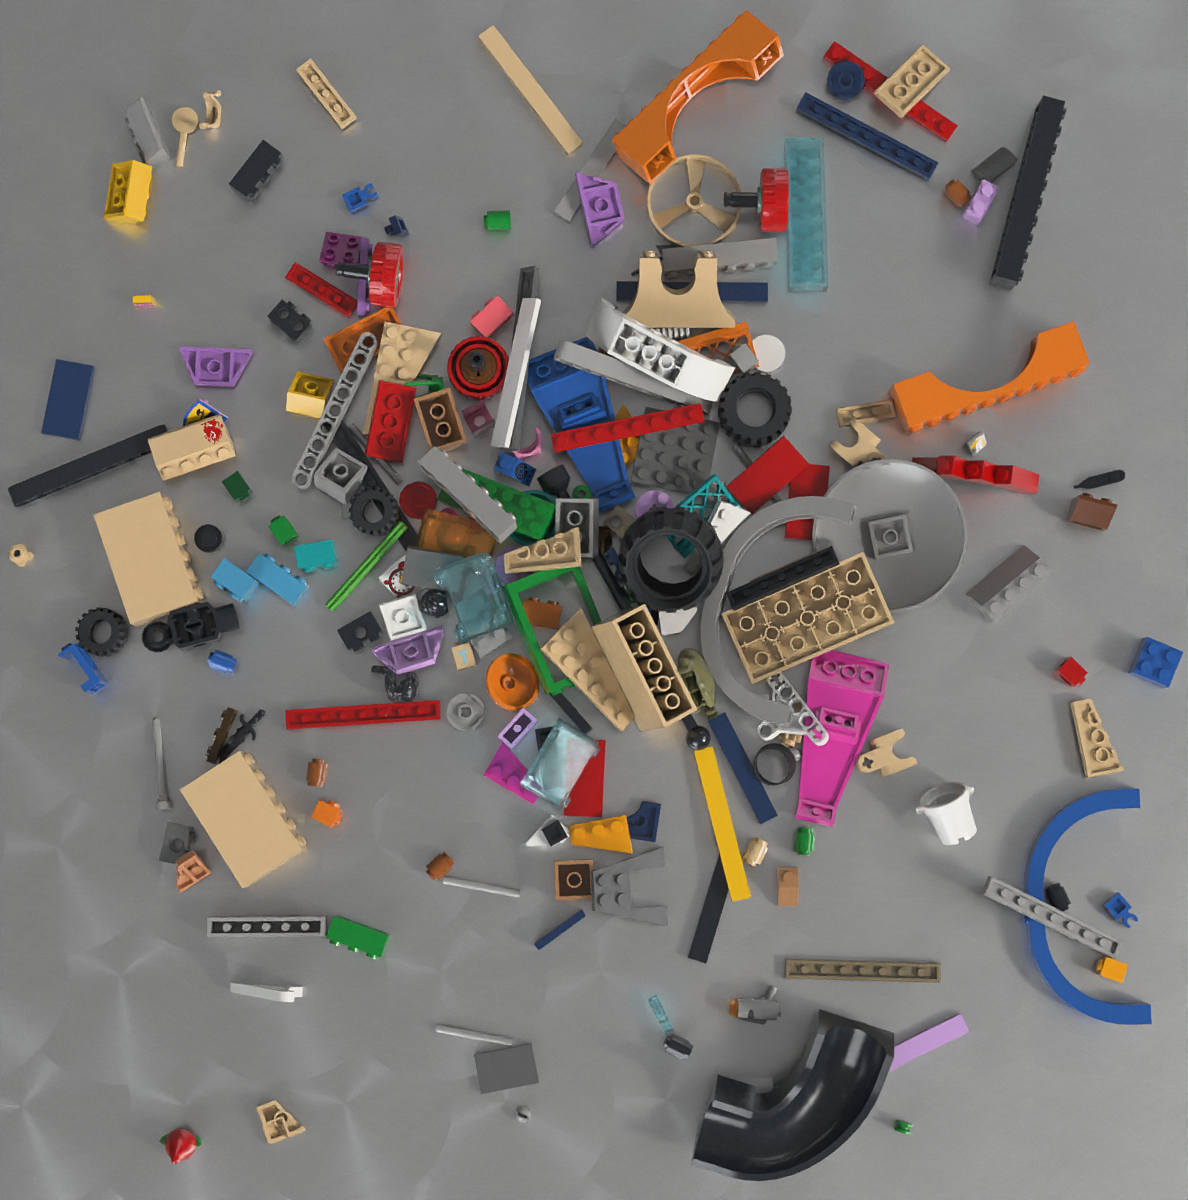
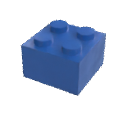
M1150 637L1142 638L1128 674L1158 687L1168 688L1183 651Z

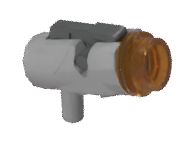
M771 985L766 997H762L760 1000H756L755 997L730 1000L729 1015L742 1021L762 1025L767 1020H777V1017H781V1005H778L777 1001H773V998L778 988Z

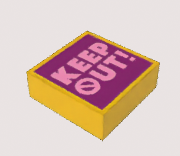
M152 295L133 296V304L136 307L155 306V299Z

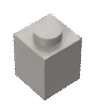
M745 343L742 346L738 344L730 350L729 359L742 376L759 363V360Z

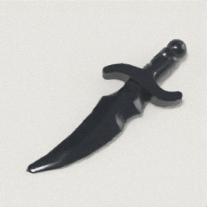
M260 709L248 722L244 720V714L240 715L242 726L237 728L236 733L231 735L225 743L219 757V764L225 761L230 753L245 741V737L249 732L252 735V740L256 739L254 726L265 715L263 709Z

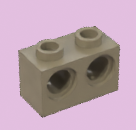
M616 505L604 520L603 525L611 528L612 536L615 533L620 537L619 542L621 543L624 534L636 519ZM614 517H619L622 520V524L614 527L611 524V520Z

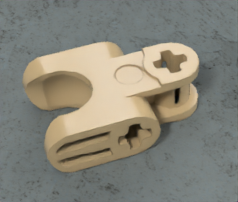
M854 417L850 420V425L858 433L857 443L852 447H845L838 441H831L829 443L830 447L854 468L862 462H871L873 457L886 459L875 448L881 439Z
M898 729L870 740L869 743L872 750L858 756L855 763L856 768L863 773L880 769L883 777L916 765L915 757L899 759L893 754L892 746L895 741L905 736L904 729ZM864 758L866 760H870V764H868L869 768H867V766L862 765V763L865 762Z

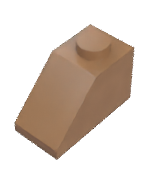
M777 867L778 906H797L799 889L798 867Z

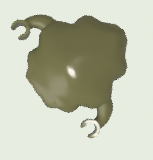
M684 648L678 656L677 669L697 708L694 712H700L701 706H706V709H704L705 715H707L708 719L718 716L714 706L716 700L715 681L701 654L693 648Z

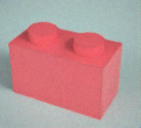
M498 296L490 298L485 303V308L481 312L478 310L471 317V326L482 337L491 338L514 316L513 311Z

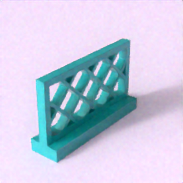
M716 474L711 475L676 505L688 508V511L691 513L693 508H700L699 514L702 517L704 516L705 508H712L713 511L719 496H726L728 499L727 503L740 507ZM715 481L717 483L716 492H708L709 485ZM703 495L701 504H694L695 497ZM707 495L715 496L713 505L706 504ZM710 516L703 517V519L707 522ZM665 535L674 550L684 559L693 552L695 546L687 539L683 538L676 544L674 541L675 535Z

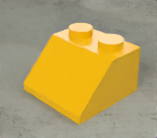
M297 371L287 393L286 411L320 418L331 397L334 379Z

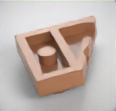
M193 850L176 860V887L180 893L212 873L208 865Z

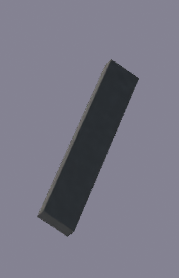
M830 546L726 592L733 611L840 565L833 547Z
M720 854L717 858L687 957L702 963H707L729 890Z

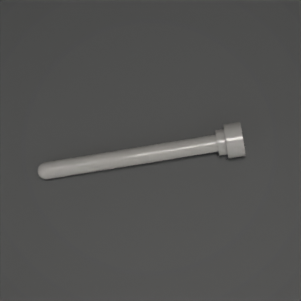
M155 717L152 720L159 790L156 810L172 809V802L169 801L166 791L160 719Z

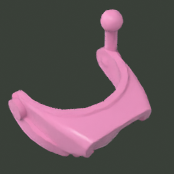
M535 427L536 439L531 446L523 449L519 448V451H512L517 459L521 460L541 453L542 435L539 427Z

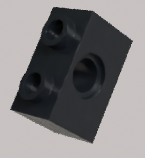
M371 611L337 630L347 649L354 652L364 647L363 644L369 640L371 643L381 638L380 634L383 633ZM359 628H365L366 635L363 638H358L356 635Z

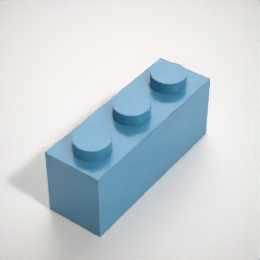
M259 553L246 572L296 606L309 588L304 585L307 581L298 575L294 578L289 574L290 569L283 564L280 567L274 564L275 559L267 553L264 556Z

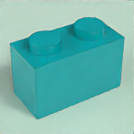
M332 539L294 546L298 569L300 571L303 570L304 573L313 572L318 567H322L323 570L334 568L335 564H338L335 543Z

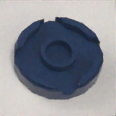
M841 61L829 71L827 77L828 87L838 98H853L862 91L865 84V74L862 68L855 62Z

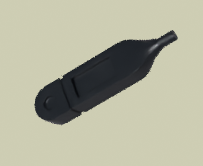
M1115 470L1091 476L1073 487L1074 489L1084 488L1090 490L1118 483L1125 479V472L1123 470Z

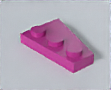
M502 742L484 776L534 804L543 789L542 785Z

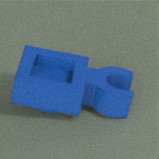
M372 183L367 184L362 191L358 186L342 195L351 213L367 206V199L378 197L377 192L373 194L368 193L370 189L374 188Z
M1119 892L1103 904L1115 920L1121 917L1122 924L1127 928L1131 927L1127 923L1128 918L1131 917L1134 921H1138L1136 915L1128 912L1132 907Z

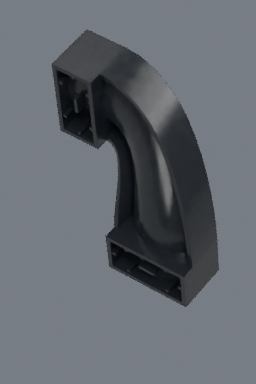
M819 1009L803 1057L789 1077L777 1088L767 1093H755L756 1086L718 1074L695 1137L691 1165L736 1179L767 1181L794 1175L819 1163L835 1152L854 1134L875 1105L894 1059V1033Z

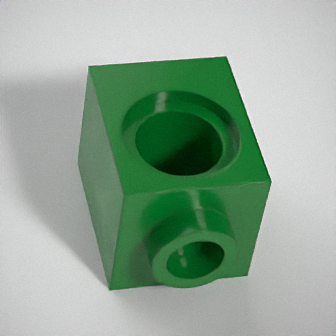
M280 515L276 516L270 521L271 524L268 525L283 547L299 537L284 515L282 517Z

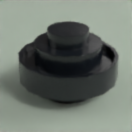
M202 525L195 532V545L203 552H215L223 543L222 532L214 525Z

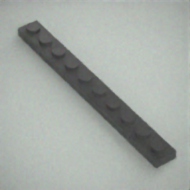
M536 266L520 268L512 345L522 299L537 297L540 268ZM530 353L509 448H500L503 452L519 451Z

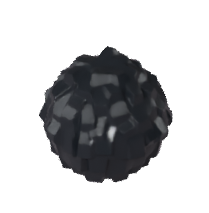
M437 589L428 590L419 601L422 612L427 616L437 619L448 613L445 591Z

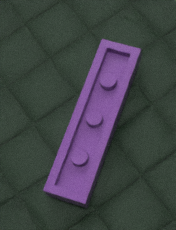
M361 238L360 264L370 265L369 258L370 255H373V244H370L369 238ZM359 279L358 316L366 317L367 311H370V301L367 300L369 292L368 280Z

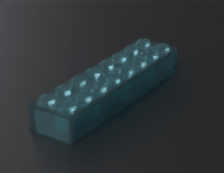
M824 137L786 138L784 142V168L788 170L789 209L786 229L788 293L826 292L828 289Z

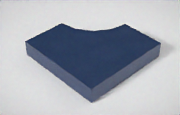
M642 801L640 808L635 814L627 817L630 839L656 842L661 804Z

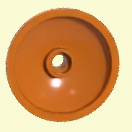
M507 653L495 658L489 665L486 673V686L489 695L497 705L507 710L517 711L528 707L535 700L539 690V678L534 666L528 659L519 654Z

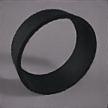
M767 744L755 756L753 762L754 773L764 784L771 786L783 784L789 781L795 773V757L782 744ZM765 750H777L786 757L789 771L783 781L774 783L761 776L757 768V757Z

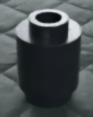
M1060 882L1045 888L1046 896L1051 906L1061 911L1069 909L1068 905L1071 902L1064 886H1061Z
M672 1034L671 1037L667 1036L663 1044L665 1052L680 1059H688L693 1049L690 1041L675 1034Z

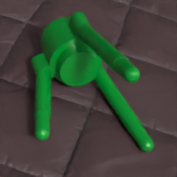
M418 373L417 377L428 379V381L405 382V385L412 386L428 385V391H432L430 393L444 389L443 377H438V375Z

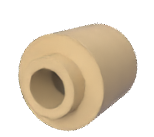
M757 837L750 840L743 855L746 858L745 863L756 867V864L761 865L768 849V842Z

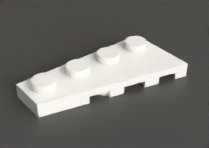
M717 500L707 522L715 529L721 541L722 549H724L731 536L748 519L751 512ZM695 547L685 568L688 571L697 573L702 566V558Z

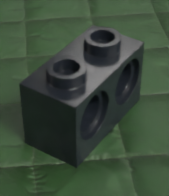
M282 299L267 317L296 344H299L313 329L310 324L311 320L304 313L302 315L297 313V307L290 301L286 303ZM282 311H289L288 317L284 319L280 318V313ZM302 323L303 328L299 331H295V324Z

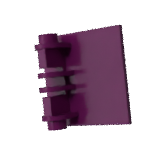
M326 232L319 262L323 263L324 266H334L335 264V267L339 261L341 263L359 264L361 238L363 237Z

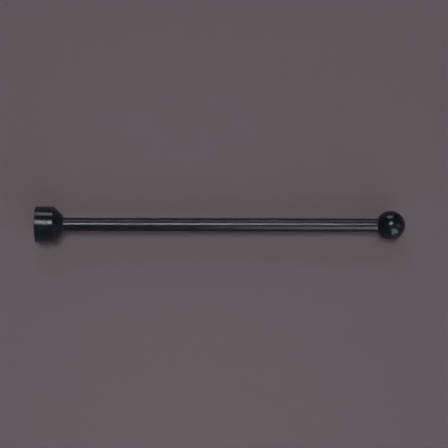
M563 464L537 478L543 492L554 496L557 495L558 498H571L566 490L568 489L571 477ZM598 547V556L591 558L619 609L632 608ZM692 714L683 717L681 720L688 731L686 734L687 745L697 751L708 747L711 740L709 731L703 726H698Z

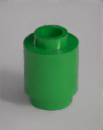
M578 485L573 489L572 498H591V490L586 485ZM585 492V496L579 497L578 493Z
M798 827L797 832H795L794 850L798 851V855H810V852H814L815 833H813V828Z

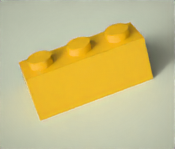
M135 160L112 164L103 219L128 223L144 222L146 203L149 197V184L152 178V166Z

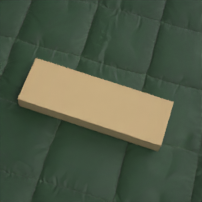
M893 399L836 408L839 428L851 426L850 420L852 417L858 419L862 424L896 418Z

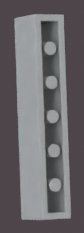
M776 238L662 249L664 276L668 275L669 278L679 277L680 274L694 276L693 263L696 253H700V250H712V253H715L717 257V270H725V272L736 271V268L752 270L756 266L772 268L778 261Z
M434 446L418 461L420 469L501 544L517 528L515 516L509 511L506 513L502 509V504L497 499L492 500L488 496V491L483 486L478 487L475 484V479L470 474H464L461 471L462 467L456 461L452 462L449 460L448 454L443 449L439 450Z
M327 916L207 917V937H325L327 935Z

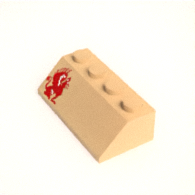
M221 414L148 438L156 467L163 481L236 456L234 444Z

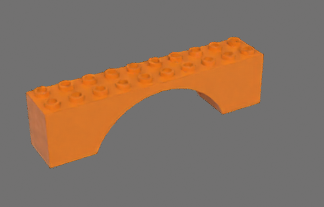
M747 10L737 16L735 21L725 28L716 40H713L702 53L695 57V60L689 66H686L675 79L669 82L662 92H659L648 105L644 106L635 118H632L621 131L615 134L612 143L619 159L648 184H651L677 159L673 149V130L677 117L686 103L698 92L717 82L729 79L757 81L783 56L779 36Z
M1073 321L1038 333L1031 340L1029 355L1020 374L1014 380L999 388L982 392L964 391L943 383L929 371L893 384L889 389L891 399H893L903 432L913 434L921 431V428L926 425L928 428L934 427L943 419L948 422L956 419V416L961 413L964 415L971 414L978 407L985 409L992 406L998 400L999 403L1008 401L1015 394H1017V397L1025 395L1032 388L1036 391L1045 388L1050 382L1057 384L1064 381L1068 376L1071 378L1077 377L1086 371L1085 368L1090 365V362Z

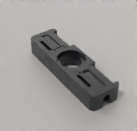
M549 693L585 735L593 729L562 693L554 696L552 693Z

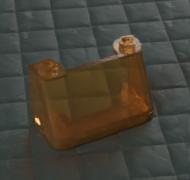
M425 509L422 513L415 547L465 555L463 567L473 570L472 574L483 576L484 573L487 574L489 571L497 540L476 520Z

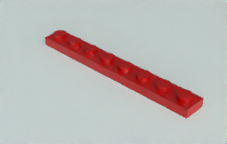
M835 41L823 56V59L832 65H836L841 61H851L858 64L865 74L864 87L873 93L888 78ZM921 100L906 114V116L944 142L948 141L958 126Z
M699 403L552 433L550 435L554 453L702 423L705 420L702 405Z
M440 700L285 710L286 729L441 720Z

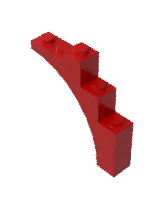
M957 456L912 457V462L932 470L942 479L985 484L1019 493H1037L1039 474L1014 465H996L984 460H966Z

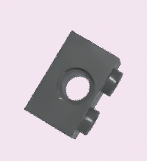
M168 822L159 861L176 864L177 859L190 852L188 851L189 845L193 843L195 838L194 827ZM176 839L182 841L183 845L180 850L174 847Z

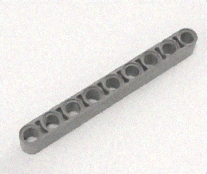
M367 332L360 336L293 472L292 482L299 489L303 490L311 485L314 478L313 474L319 468L377 350L378 342L372 333ZM372 339L373 344L370 347H365V340ZM358 356L365 357V361L362 364L355 363ZM350 373L357 375L353 381H348L347 376ZM347 390L348 395L345 398H340L339 392ZM333 407L340 408V412L337 415L330 414ZM325 424H330L331 430L326 433L322 432V427ZM322 441L323 447L319 450L314 449L315 442ZM313 458L315 460L314 465L306 467V460ZM300 475L306 476V481L303 484L297 483V478Z
M559 340L554 360L682 407L701 403L703 414L709 415L713 401L673 388L621 360L569 341Z

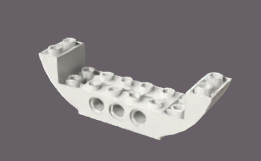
M603 298L600 299L585 330L586 336L608 354L673 388L706 400L719 401L735 367L720 359L714 361L619 312L616 310L618 306Z

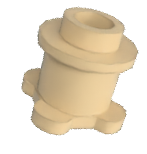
M16 544L9 549L8 556L12 562L23 567L28 559L33 558V553L29 552L24 544Z

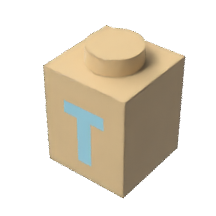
M466 640L455 643V647H451L458 671L477 666L470 642L466 643Z

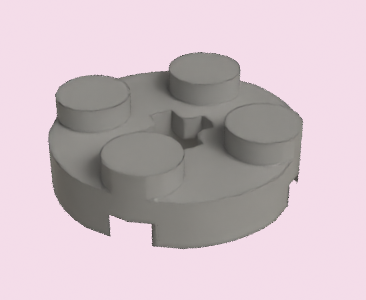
M457 694L448 703V721L458 730H474L484 720V704L474 694ZM463 707L466 709L470 707L471 715L469 717H462L461 714L463 712L461 709Z

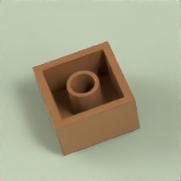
M593 859L554 860L555 900L592 899L590 871H593Z

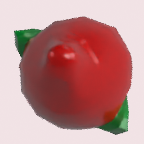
M176 1129L163 1136L159 1141L165 1146L172 1164L188 1160L193 1155L195 1148L202 1145L201 1140L196 1135L184 1129Z

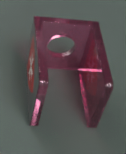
M483 399L461 411L475 438L495 427V420L492 419ZM482 416L485 418V424L478 427L475 425L474 420L476 417Z

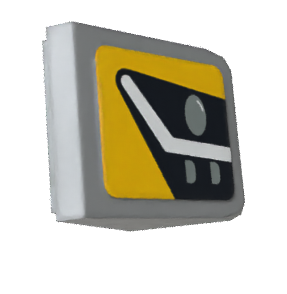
M979 431L964 444V447L974 456L986 446V440L982 431Z

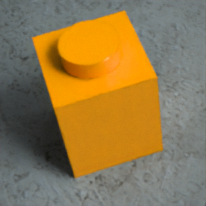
M1102 956L1101 959L1099 958L1095 966L1096 974L1123 983L1128 964L1106 956Z

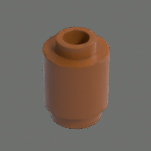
M952 179L945 186L946 191L944 193L956 206L963 207L972 198L971 192L959 179L956 181Z
M312 759V762H308L306 776L308 786L323 787L327 772V764H324V760Z
M445 852L438 854L426 865L428 868L426 873L433 880L435 878L440 880L452 869L454 861Z

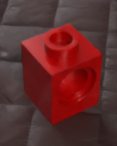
M1072 657L1066 658L1054 671L1070 687H1075L1076 685L1079 687L1086 680L1084 676L1088 673Z

